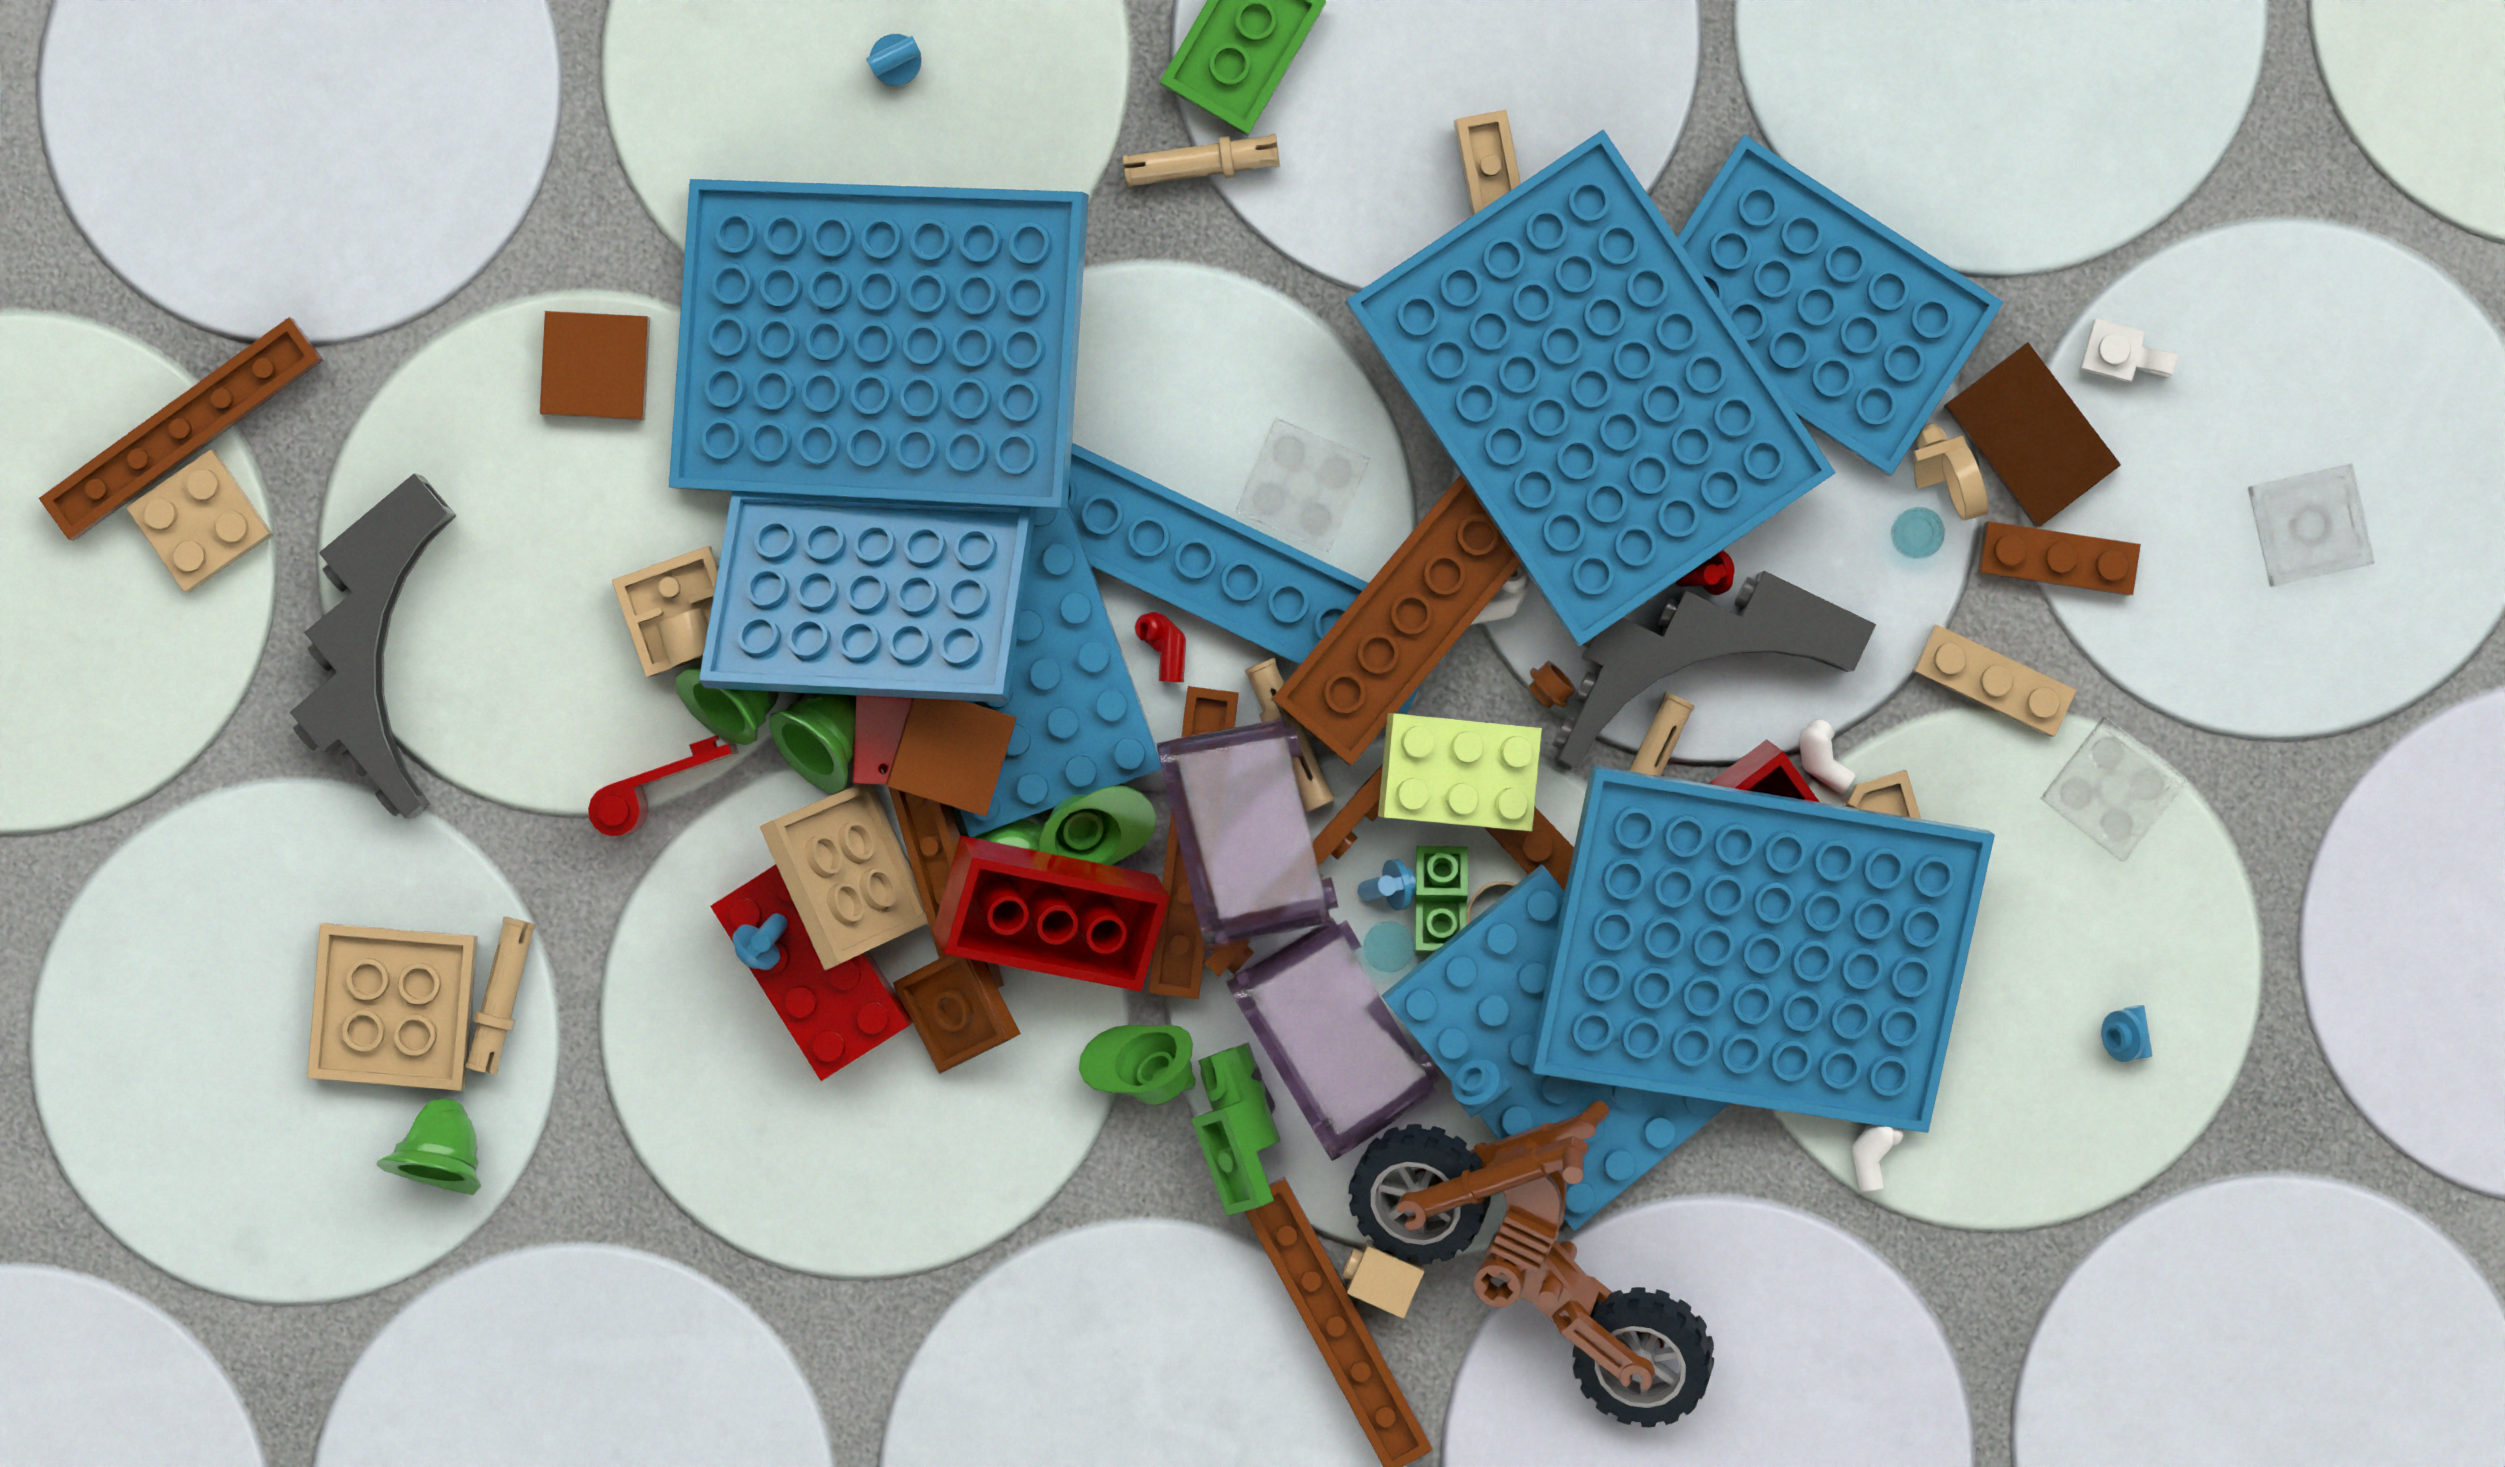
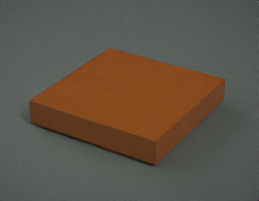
M545 311L540 414L645 420L650 317Z
M912 698L885 786L986 817L1017 717L963 700Z
M945 955L893 982L939 1074L1021 1034L983 961Z

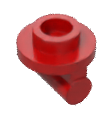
M1721 550L1675 583L1680 587L1702 586L1713 595L1723 594L1732 587L1735 573L1734 563L1729 554Z

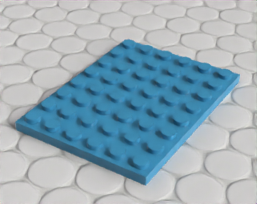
M1604 129L1345 301L1346 306L1577 647L1608 628L1836 473Z
M690 179L669 487L691 490L741 491L1068 509L1089 195L1077 191Z
M1591 765L1529 1069L1533 1074L1928 1133L1995 834L1985 829Z

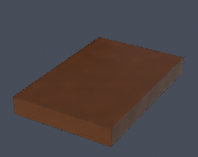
M2029 342L2025 343L1943 405L2036 528L2042 526L2121 466L2120 462Z

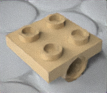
M711 546L700 548L612 580L645 676L648 678L703 659L719 568Z

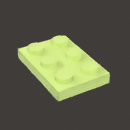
M1388 713L1378 817L1532 831L1542 728Z

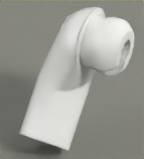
M1521 565L1470 625L1510 618L1517 613L1530 589V578Z
M1815 719L1809 722L1807 728L1802 730L1799 738L1802 765L1807 773L1842 795L1852 783L1856 773L1833 759L1831 739L1835 735L1834 729L1827 721Z
M1868 1124L1854 1141L1852 1155L1860 1192L1874 1191L1885 1187L1880 1160L1893 1145H1898L1902 1141V1129Z

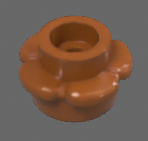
M1547 661L1538 670L1536 668L1530 670L1531 677L1535 679L1529 685L1533 695L1547 708L1554 704L1562 708L1566 707L1567 699L1576 689L1565 673L1550 661Z

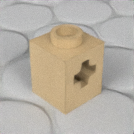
M1366 1240L1362 1252L1353 1248L1343 1269L1341 1277L1349 1280L1346 1286L1347 1294L1404 1319L1425 1272L1424 1267L1411 1259L1408 1262L1394 1257V1253L1388 1250L1383 1252L1375 1248L1372 1242Z

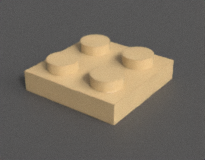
M212 449L126 507L177 583L187 593H190L273 536V533L216 450Z

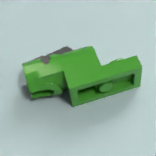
M1247 1042L1198 1060L1201 1068V1079L1212 1110L1191 1120L1226 1216L1255 1209L1274 1201L1257 1151L1281 1141L1272 1117L1275 1102L1262 1079V1074L1255 1061L1250 1044Z

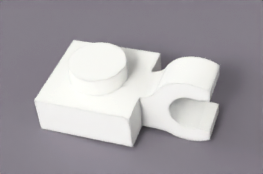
M2096 318L2092 322L2079 370L2126 383L2132 382L2135 369L2169 378V375L2174 374L2179 355L2164 350L2142 347L2146 334L2145 331Z

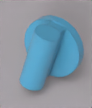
M889 34L880 38L874 44L870 57L866 58L874 76L890 86H902L911 82L919 73L922 63L921 52L913 36L907 37L902 34Z
M1391 859L1385 862L1381 877L1361 882L1357 891L1359 897L1364 901L1386 897L1392 909L1396 911L1404 910L1409 907L1411 898L1415 896L1416 880L1412 870L1409 867H1405L1401 860Z
M775 913L759 929L751 925H741L733 934V943L737 957L748 967L764 970L772 969L780 959L779 950L774 943L787 929V919L783 915Z
M2144 1005L2126 1007L2124 1010L2111 1012L2105 1017L2101 1028V1036L2104 1047L2110 1056L2121 1062L2153 1056Z
M1477 1059L1466 1063L1457 1071L1452 1081V1093L1470 1118H1473L1513 1088L1493 1062L1485 1059Z

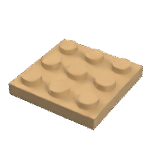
M873 784L856 785L759 826L824 970L928 923L915 876Z
M321 923L307 1078L456 1091L465 1090L467 1072L465 1063L468 1060L478 936Z

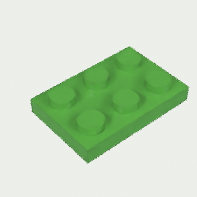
M1207 0L1161 78L1160 85L1249 137L1324 9L1326 0Z

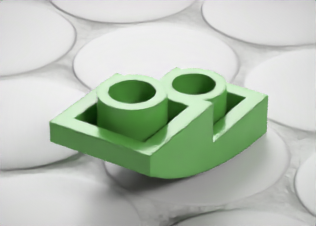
M1416 846L1415 956H1430L1467 926L1468 847Z

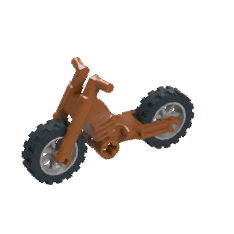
M1594 1101L1580 1115L1557 1123H1545L1488 1144L1482 1142L1476 1144L1472 1150L1466 1149L1467 1143L1460 1137L1455 1136L1453 1139L1445 1135V1129L1432 1126L1431 1130L1422 1129L1421 1124H1408L1406 1129L1400 1131L1398 1127L1391 1128L1385 1131L1382 1139L1376 1137L1368 1145L1354 1171L1349 1184L1348 1194L1353 1196L1349 1207L1352 1216H1357L1359 1220L1357 1227L1364 1237L1369 1235L1374 1240L1372 1245L1383 1252L1388 1250L1395 1254L1394 1257L1408 1262L1409 1259L1418 1260V1264L1421 1265L1432 1264L1433 1260L1438 1258L1442 1262L1448 1261L1455 1257L1457 1250L1460 1249L1463 1252L1472 1244L1485 1219L1491 1202V1196L1503 1192L1506 1199V1213L1499 1230L1490 1241L1485 1258L1482 1260L1474 1278V1289L1477 1296L1484 1303L1498 1308L1510 1306L1517 1299L1527 1300L1555 1323L1559 1332L1574 1344L1572 1357H1575L1573 1373L1575 1379H1580L1582 1382L1580 1390L1587 1399L1592 1397L1597 1402L1595 1408L1606 1416L1610 1412L1618 1416V1422L1630 1425L1632 1421L1641 1422V1427L1649 1428L1655 1427L1657 1422L1664 1421L1665 1425L1672 1424L1678 1421L1680 1414L1684 1412L1688 1415L1696 1408L1698 1399H1702L1705 1394L1714 1366V1358L1712 1357L1714 1342L1712 1336L1706 1335L1707 1325L1701 1316L1695 1317L1690 1312L1692 1307L1681 1299L1678 1302L1670 1299V1293L1656 1289L1655 1293L1646 1292L1645 1287L1631 1288L1629 1293L1623 1294L1621 1290L1612 1292L1596 1278L1587 1276L1574 1261L1577 1255V1247L1574 1243L1563 1241L1559 1244L1556 1240L1565 1216L1567 1183L1574 1185L1583 1180L1584 1156L1589 1150L1588 1144L1583 1140L1593 1137L1596 1133V1128L1609 1115V1107L1606 1103ZM1398 1169L1406 1184L1387 1180L1385 1177L1391 1171ZM1387 1193L1401 1196L1397 1205L1394 1206L1390 1202ZM1435 1215L1442 1218L1441 1220L1427 1222V1218ZM1492 1277H1496L1500 1280L1508 1281V1283L1504 1282L1497 1287L1490 1281ZM1618 1335L1619 1337H1621L1624 1341H1626L1629 1344L1630 1347L1624 1345L1615 1336ZM1678 1359L1680 1362L1679 1373H1675L1660 1361ZM1656 1374L1664 1382L1652 1384L1654 1375Z

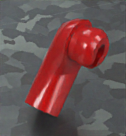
M1150 612L1141 615L1135 622V633L1141 641H1145L1160 655L1158 681L1184 683L1186 637L1184 633L1161 613Z

